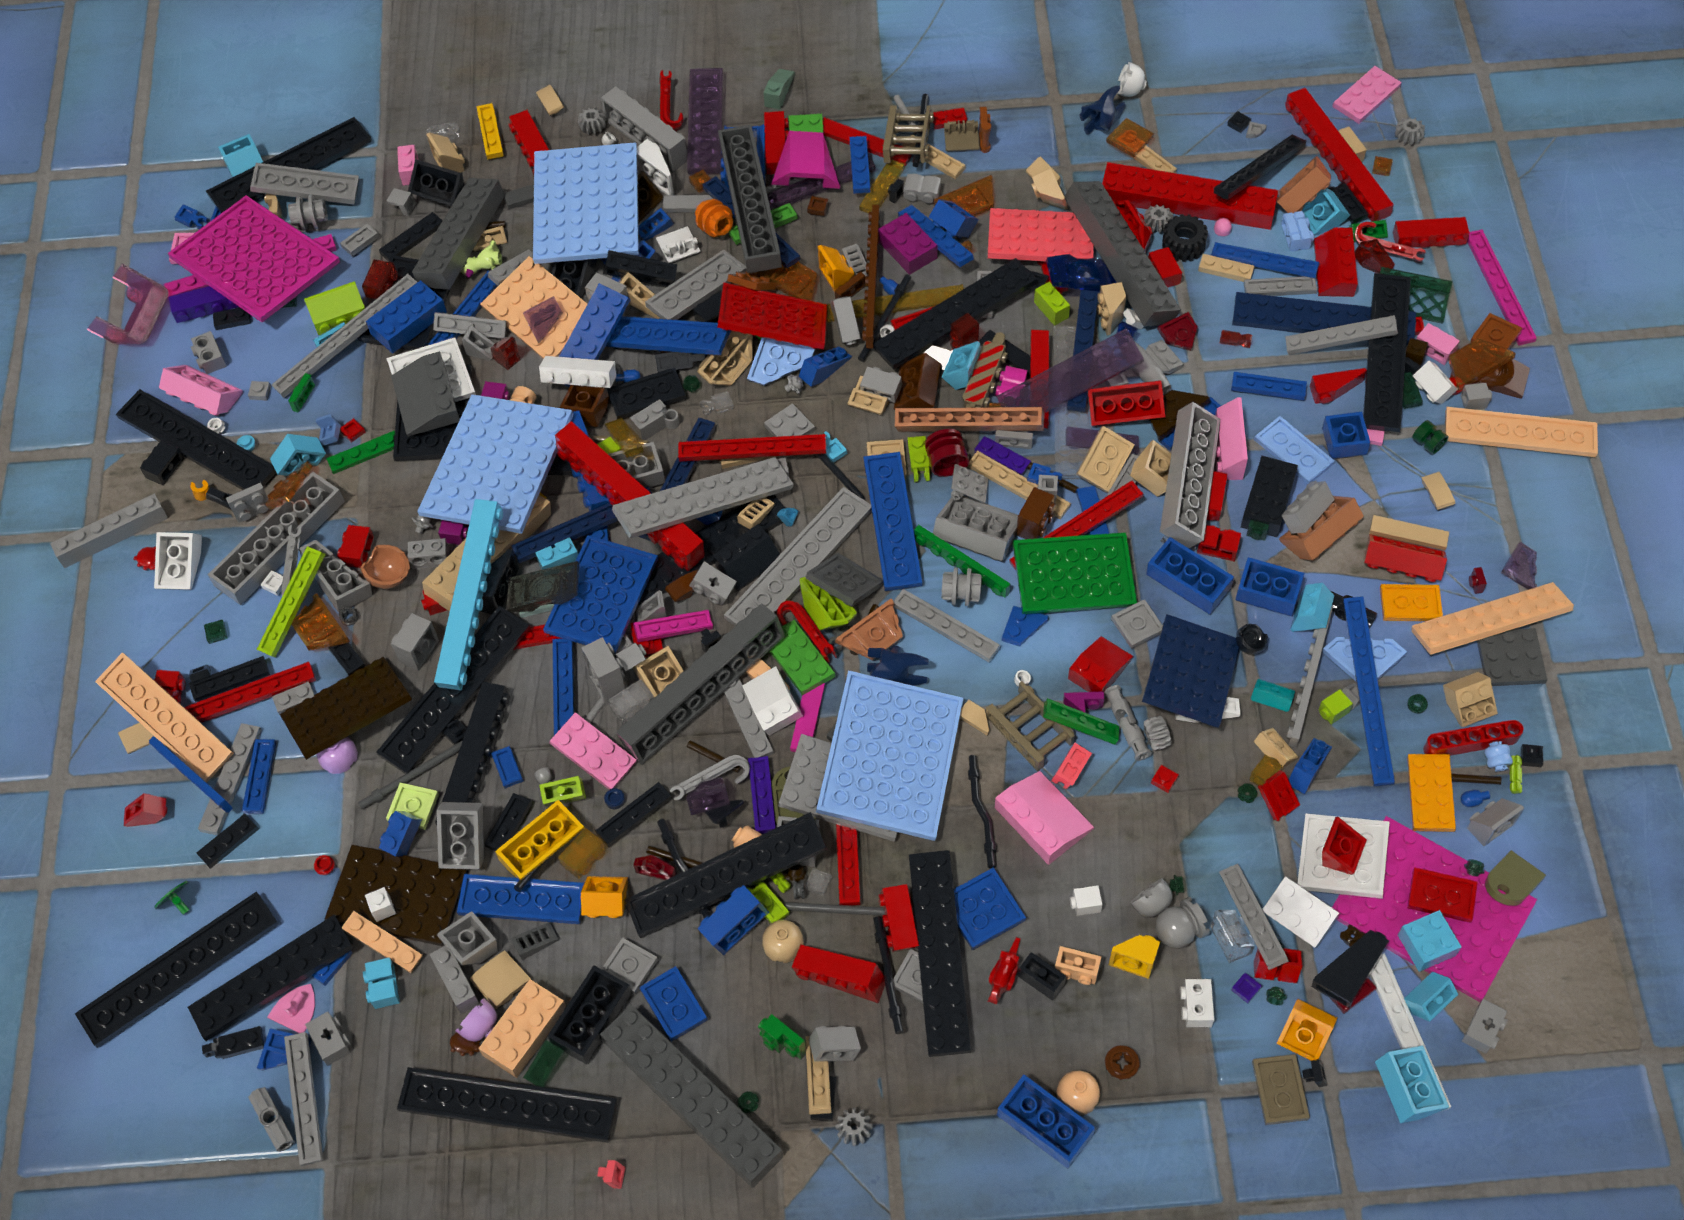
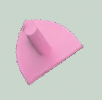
M312 985L300 986L288 992L276 1003L267 1018L295 1032H305L307 1029L305 1024L311 1021L315 1009V994Z

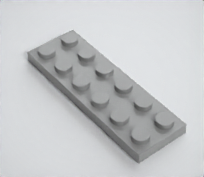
M256 163L250 189L251 192L290 197L301 196L308 199V195H314L315 200L324 199V201L355 205L359 176Z
M722 250L645 301V305L661 319L677 320L694 309L698 304L722 290L723 282L731 284L732 282L727 281L728 274H736V271L746 273V266L727 251Z

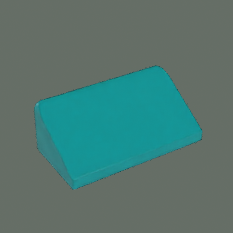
M1257 679L1251 700L1288 712L1295 690Z

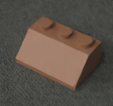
M1318 156L1312 159L1278 190L1277 203L1287 213L1301 211L1305 203L1313 201L1321 189L1325 190L1330 185L1331 175Z

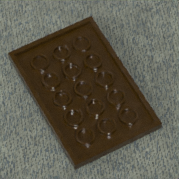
M382 657L374 660L366 667L358 669L352 675L340 679L330 687L322 689L312 698H306L302 703L288 708L279 715L307 760L408 703L412 698L388 662Z
M351 845L324 919L326 920L335 915L340 924L344 925L352 912L355 911L392 936L443 946L444 943L437 934L451 924L460 897L464 874L468 873V870L439 868L438 862L405 855L394 856L386 851ZM385 887L396 914L376 922L371 914L365 895Z

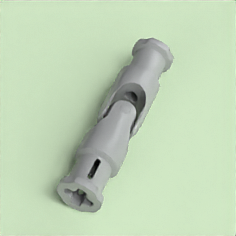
M1114 685L1104 691V695L1108 697L1111 703V710L1120 728L1123 730L1124 737L1135 753V760L1147 759L1151 756L1152 752L1147 748L1144 742L1145 737L1136 723L1132 710L1120 692L1121 687Z

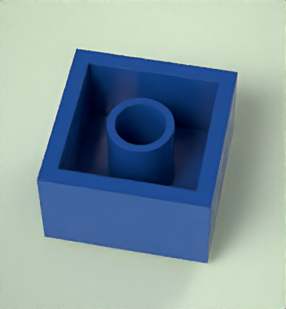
M941 199L938 200L929 215L935 226L943 227L948 235L959 238L969 237L979 220L954 202Z
M1362 412L1325 416L1322 430L1329 456L1332 459L1367 454L1370 439Z

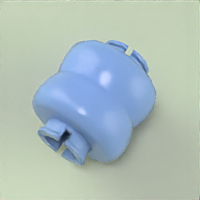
M1502 741L1490 743V747L1484 750L1487 766L1490 769H1495V772L1507 770V766L1513 763L1510 747L1507 744H1502Z

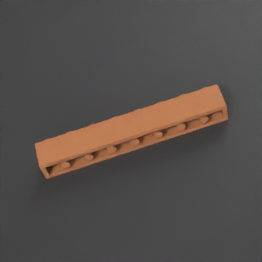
M1042 407L895 408V427L898 432H927L942 429H955L958 431H1044V411Z

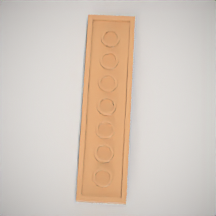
M1446 407L1445 434L1449 436L1447 440L1449 442L1596 457L1598 454L1596 422Z
M1552 582L1412 625V633L1427 652L1432 655L1573 611L1574 604Z
M123 652L95 681L206 783L234 754Z

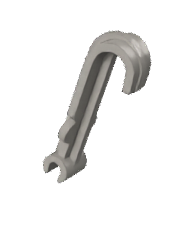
M292 525L288 527L289 536L281 588L282 596L297 567L300 538L303 534L300 526H298L296 534L292 533Z
M740 755L728 756L687 780L672 785L669 791L672 792L678 789L679 794L673 796V799L679 800L683 795L730 769L742 766L743 773L734 780L738 784L747 778L750 767L748 761Z

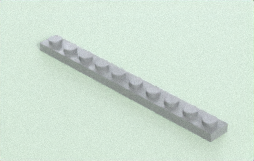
M409 274L404 276L275 381L272 387L283 398L287 396L299 384L305 373L314 374L368 329L366 320L415 285L417 281Z

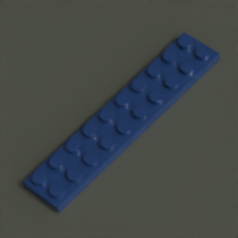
M1236 292L1232 325L1306 333L1370 320L1371 307ZM1408 311L1406 345H1408L1410 338H1415L1416 312Z

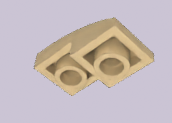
M551 85L536 92L549 115L556 114L564 108Z
M265 193L264 199L265 203L269 206V211L282 219L281 206L277 196Z
M1440 472L1421 477L1422 484L1429 492L1430 500L1437 510L1455 504V499Z

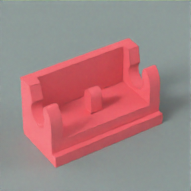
M1074 743L1051 782L1055 784L1059 781L1062 782L1064 789H1068L1070 785L1073 786L1092 753Z

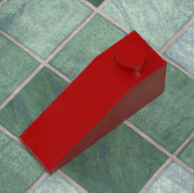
M1366 368L1313 375L1309 387L1315 404H1325L1334 401L1362 383L1366 375Z

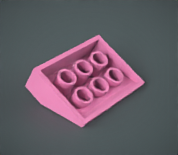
M1041 771L1011 785L995 798V809L1048 865L1094 829L1092 824Z

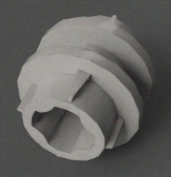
M308 195V201L304 202L302 197L299 196L296 197V203L288 204L292 226L301 225L303 231L308 230V224L313 223L314 228L319 229L320 222L328 221L324 199L315 200L314 195Z
M954 567V572H944L942 599L951 600L953 606H956V599H964L965 606L968 607L969 602H979L981 574L971 573V568L967 569V575L958 574V567Z

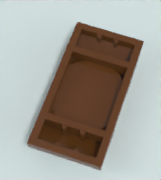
M1458 349L1450 378H1459L1467 385L1486 383L1488 390L1522 399L1530 368L1512 358H1496L1482 350Z

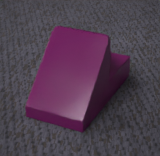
M1104 692L1064 693L1063 704L1082 712H1085V708L1091 710L1103 708Z

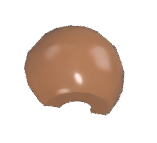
M377 545L373 549L368 562H364L361 566V573L365 580L372 586L382 589L394 588L406 579L410 570L409 560L405 556V552L391 545Z

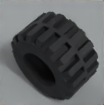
M1181 214L1180 217L1174 216L1164 226L1162 248L1169 247L1176 261H1193V258L1197 259L1204 253L1208 235L1207 226L1203 225L1204 222L1198 220L1196 216H1184V214Z

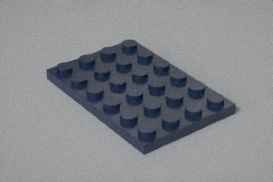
M1166 614L1142 702L1219 728L1239 649L1236 638Z

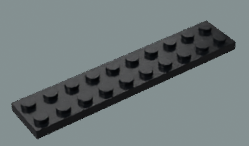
M353 117L262 163L316 170L372 141L365 129ZM255 166L206 190L208 197L220 213H223L246 195L254 201L265 196V193L251 192L250 186Z
M1015 258L874 342L873 349L894 370L926 351L932 345H936L1037 284V278Z
M1374 273L1370 320L1395 315L1398 334L1368 340L1363 417L1367 429L1400 432L1411 277Z
M141 389L116 413L120 420L158 442L163 441L179 448L184 457L241 490H245L260 482L264 487L276 473L274 466Z
M775 495L765 497L775 503V506L759 524L766 533L783 523L777 514L785 507ZM751 502L743 504L721 517L718 521L709 524L695 533L703 540L704 558L689 571L684 567L680 568L671 555L667 556L664 552L658 554V561L637 606L659 590L662 591V594L666 593V586L678 578L698 570L703 562L709 565L715 564L713 558L715 553L750 530L738 523L737 516ZM760 502L763 506H767V504Z
M499 605L474 635L475 644L473 648L471 647L470 651L471 663L467 666V681L463 685L462 690L440 688L434 683L376 751L377 755L404 774L412 771L442 736L447 725L457 718L477 694L482 682H487L531 629L530 625Z
M809 812L625 899L637 934L642 938L731 896L732 892L738 887L744 885L748 888L828 849L813 814Z
M950 850L909 854L915 925L919 944L918 956L928 1056L936 1057L971 1053Z
M256 891L83 1007L75 1015L93 1045L98 1048L278 926L279 923Z
M408 1067L397 1110L400 1112L609 1143L617 1098Z

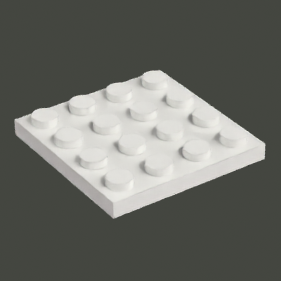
M456 338L386 358L393 375L420 357L440 351L455 402L470 398L472 394L476 395Z
M1305 814L1297 884L1308 891L1383 899L1389 822L1339 817L1367 839L1355 873L1350 875L1322 866V850L1336 816Z

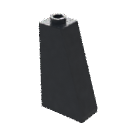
M1369 930L1313 979L1312 987L1350 1009L1386 951L1389 940H1387L1384 934Z

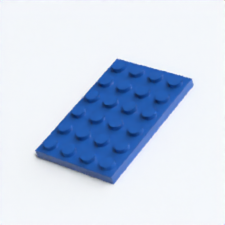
M587 535L543 628L544 633L583 645L590 644L603 637L606 644H611L614 650L613 654H616L658 561V555Z

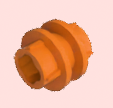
M710 199L701 202L697 206L695 211L696 224L707 235L717 237L725 235L731 230L733 226L732 211L721 201Z

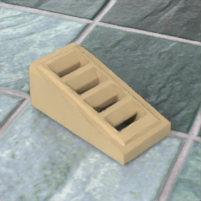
M765 497L752 501L737 516L738 523L748 529L753 528L761 523L775 506V503ZM760 502L767 504V506H763Z

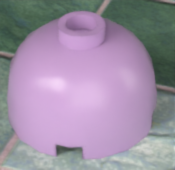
M347 736L317 753L316 756L323 769L332 774H340L348 771L353 762H356L358 751L354 742Z
M484 998L480 1001L483 1005L475 1006L460 1025L463 1028L456 1029V1032L468 1041L475 1042L487 1037L497 1021V1013L494 1007Z

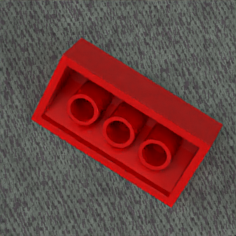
M1334 227L1314 238L1315 261L1319 262L1316 274L1318 296L1354 297L1358 281L1352 228Z
M1162 380L1088 389L1092 426L1165 417Z
M1369 534L1364 563H1367L1368 567L1378 569L1380 566L1392 573L1402 571L1406 572L1405 575L1410 577H1417L1419 575L1431 582L1442 580L1447 562L1445 551Z

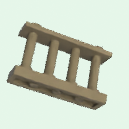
M890 105L883 144L884 163H891V158L895 154H920L921 163H925V156L929 154L927 143L930 123L934 122V113H931L930 106L926 107V114H900V112H897V105ZM900 121H924V125H899L898 123ZM898 132H923L922 136L896 135ZM897 143H921L920 147H895L894 145Z
M1021 681L1018 689L1020 694L1001 708H996L993 704H990L986 707V718L1038 772L1044 767V755L1064 740L1072 746L1075 735L1071 728L1044 718L1046 721L1029 734L1022 735L1018 728L1037 713L1043 717L1044 703L1035 695L1031 686ZM1023 700H1026L1032 706L1031 709L1013 722H1009L1005 717L1007 712ZM1050 727L1059 734L1040 749H1035L1031 745V741Z

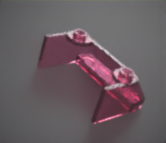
M121 264L114 273L113 278L128 286L126 296L136 304L124 330L98 316L91 322L87 330L114 344H143L148 339L168 297V290L156 281Z

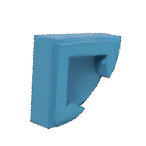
M783 508L778 512L777 516L788 527L793 525L799 511L795 508Z

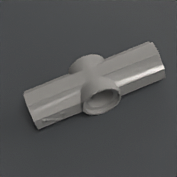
M265 1087L254 1090L248 1098L259 1117L260 1123L264 1126L277 1152L285 1151L295 1141L284 1123L282 1115L277 1110ZM271 1116H275L273 1122L267 1123Z

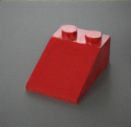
M1101 636L1082 652L1071 665L1068 679L1087 692H1104L1112 686L1134 656Z

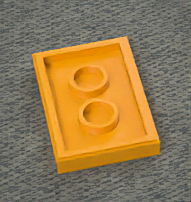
M1380 585L1383 621H1428L1443 616L1439 585Z

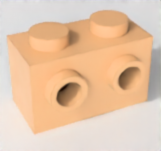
M1060 946L1055 969L1064 974L1066 980L1071 978L1078 980L1079 983L1084 985H1095L1101 956Z

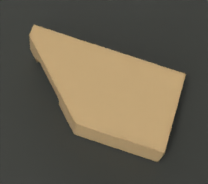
M968 700L961 708L959 718L985 735H988L989 728L985 709Z

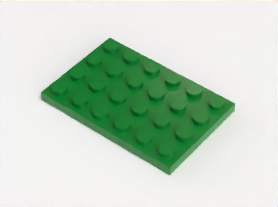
M1126 533L1013 540L1022 614L1130 607L1137 603Z

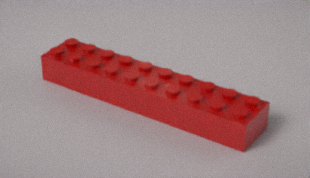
M1107 162L1102 182L1113 201L1129 200L1136 208L1148 210L1150 206L1155 207L1156 204L1159 207L1164 205L1165 208H1170V212L1173 214L1191 215V217L1196 216L1214 221L1226 218L1232 224L1271 230L1278 190L1249 185L1227 200L1214 194V188L1223 182L1220 180Z
M572 421L555 434V444L559 457L564 461L567 460L575 472L579 471L588 484L592 483L600 495H605L612 506L651 494ZM683 522L647 533L648 538L654 544L658 543L667 556L671 555L680 568L684 567L689 571L704 558L703 540Z

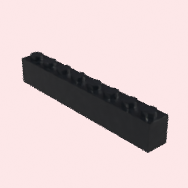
M482 682L442 802L475 803L474 797L476 792L480 790V779L482 774L484 775L486 772V761L491 756L493 740H496L498 736L499 722L503 721L504 707L508 705L510 695L504 685Z

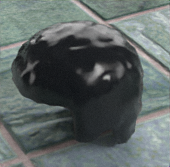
M1246 624L1237 631V646L1244 653L1257 654L1266 648L1268 635L1264 634L1258 625Z

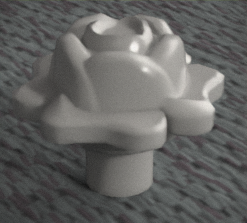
M790 374L787 377L788 384L784 388L787 392L793 390L799 394L802 392L803 381L799 376Z
M419 514L417 517H412L413 522L417 526L415 530L417 533L422 534L424 529L433 528V525L430 523L431 518L419 516Z

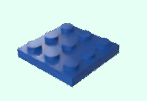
M994 867L954 889L958 928L972 950L1026 921L1025 915Z

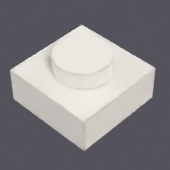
M1127 308L1123 312L1126 317L1125 321L1130 327L1140 330L1144 327L1134 310Z
M271 570L260 585L263 589L278 596L281 592L283 576Z

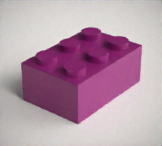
M907 213L878 229L879 243L909 275L937 259V244Z

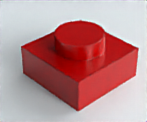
M1161 765L1152 778L1151 784L1169 793L1179 774Z

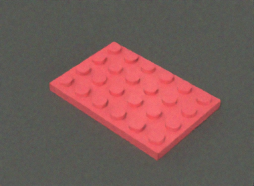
M990 208L988 258L1010 260L1017 258L1018 260L1093 264V243L1074 212Z

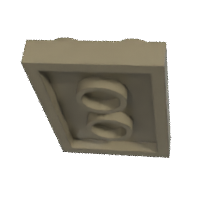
M1296 1054L1253 1059L1252 1065L1265 1125L1309 1120L1310 1117Z

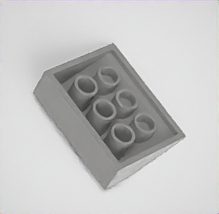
M962 496L959 500H954L951 497L936 517L933 534L958 547H964L977 554H983L994 560L1003 561L1017 535L1018 515Z

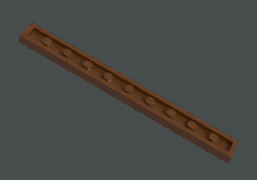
M872 205V212H869V222L871 224H868V235H871V237H867V248H870V250H867V261L869 263H866V274H869V276H865V287H868V290H865L864 295L865 300H867V303H864V314H867V317L863 316V327H866V330L862 331V341H866V348H873L878 229L880 220L879 205Z

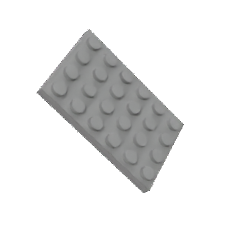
M801 734L778 806L802 814L811 812L815 818L851 829H857V831L895 842L897 835L895 831L816 813L831 743Z

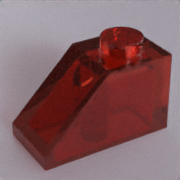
M1377 239L1360 242L1355 250V258L1360 265L1377 274L1389 275L1395 265Z
M514 337L502 338L490 348L493 359L506 370H509L521 360Z

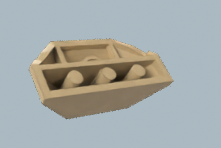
M731 331L722 354H708L700 364L697 372L709 384L731 386L752 361V335Z

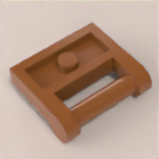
M980 107L979 117L980 150L983 153H988L991 148L989 143L991 118L990 114H987V107Z

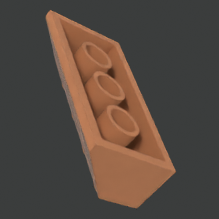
M1333 496L1335 500L1306 533L1291 534L1290 531H1287L1279 538L1280 542L1300 559H1317L1320 553L1330 548L1333 542L1343 537L1347 530L1356 526L1358 521L1364 517L1355 498Z

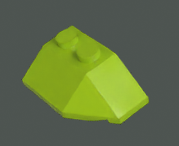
M806 577L800 578L804 608L819 630L846 625L856 616L857 612L853 606L851 607L837 597L830 595L824 589L807 580Z

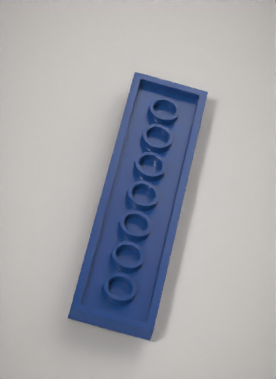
M622 316L605 347L721 355L732 330L718 328V323Z
M900 452L864 456L863 460L884 590L889 591L922 586Z

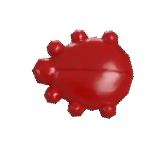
M156 546L153 548L145 547L138 552L137 556L133 558L135 561L137 560L138 567L143 566V570L148 568L150 570L155 569Z

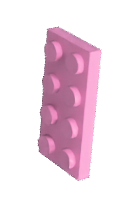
M1374 66L1335 100L1332 107L1360 124L1401 87L1402 82Z
M576 712L550 740V744L609 790L615 788L637 762L633 756Z

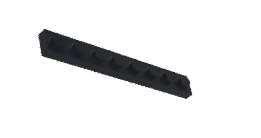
M1293 134L1218 184L1214 188V194L1229 200L1303 149L1306 145V140Z

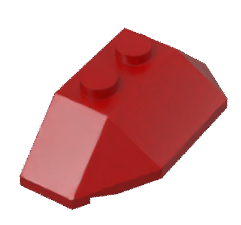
M1129 200L1113 201L1146 253L1152 236L1151 227L1147 226L1143 215L1138 212Z

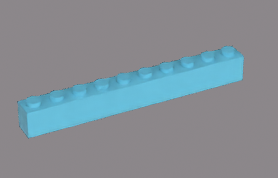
M475 499L434 680V683L440 688L462 690L463 685L467 681L466 669L471 663L470 651L471 647L473 648L475 644V629L479 626L478 614L483 608L482 596L483 592L487 590L486 578L487 574H490L491 571L490 560L491 556L495 553L494 542L495 538L499 535V520L503 517V509L497 501Z

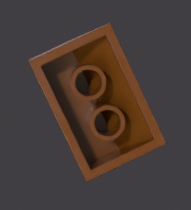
M923 353L902 364L899 370V376L902 377V387L893 409L934 408L941 363L927 353Z

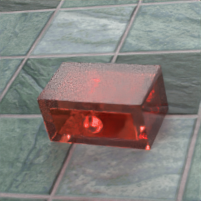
M373 260L362 285L365 297L377 299L392 287L393 282L396 281L398 276L394 263Z
M968 313L951 324L950 345L952 349L979 341V323Z

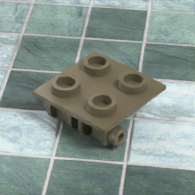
M959 120L957 124L956 121L944 123L946 151L980 150L978 121H966V124L964 120L962 124H960Z

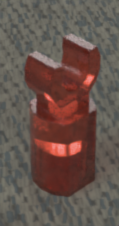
M1222 330L1220 343L1250 348L1252 335H1241L1239 332Z

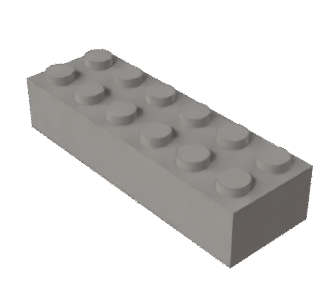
M615 86L601 97L606 121L631 141L636 142L638 146L646 139L656 143L669 170L674 172L688 161L684 136L674 131L670 125L665 124L658 116L653 115L646 107L641 106L637 100L629 97L625 91H621Z

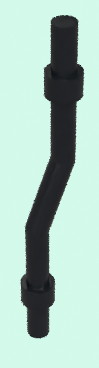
M970 755L968 779L971 782L972 802L984 823V853L987 855V867L991 869L996 867L994 854L996 853V843L993 842L992 821L980 800L978 783L980 771L977 769L976 755Z
M665 819L658 820L657 823L662 833L661 838L663 843L667 844L675 865L681 873L689 870L681 859L674 842L675 837L672 831H669ZM710 906L699 910V914H702L703 918L711 916Z
M881 916L873 918L876 930L874 935L876 943L879 944L883 963L885 987L890 1006L888 1009L889 1016L893 1020L895 1034L903 1033L900 1018L902 1012L901 1007L898 1006L893 985L892 967L886 942L887 932L884 931Z

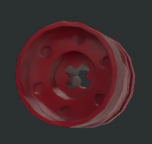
M942 429L926 438L924 446L929 457L931 470L935 475L940 477L953 476L955 464L967 468L969 457L964 448L962 434L958 430Z

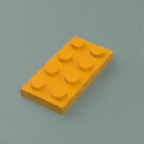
M1408 754L1407 762L1413 831L1455 832L1456 824L1450 755Z

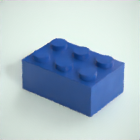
M1248 557L1235 600L1292 616L1305 573Z
M743 885L736 888L726 902L720 903L711 916L704 918L697 929L713 947L725 955L769 911Z

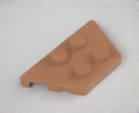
M892 598L837 637L835 642L871 660L876 658L868 657L869 648H884L888 650L899 642L903 635L898 625L897 614L895 615Z

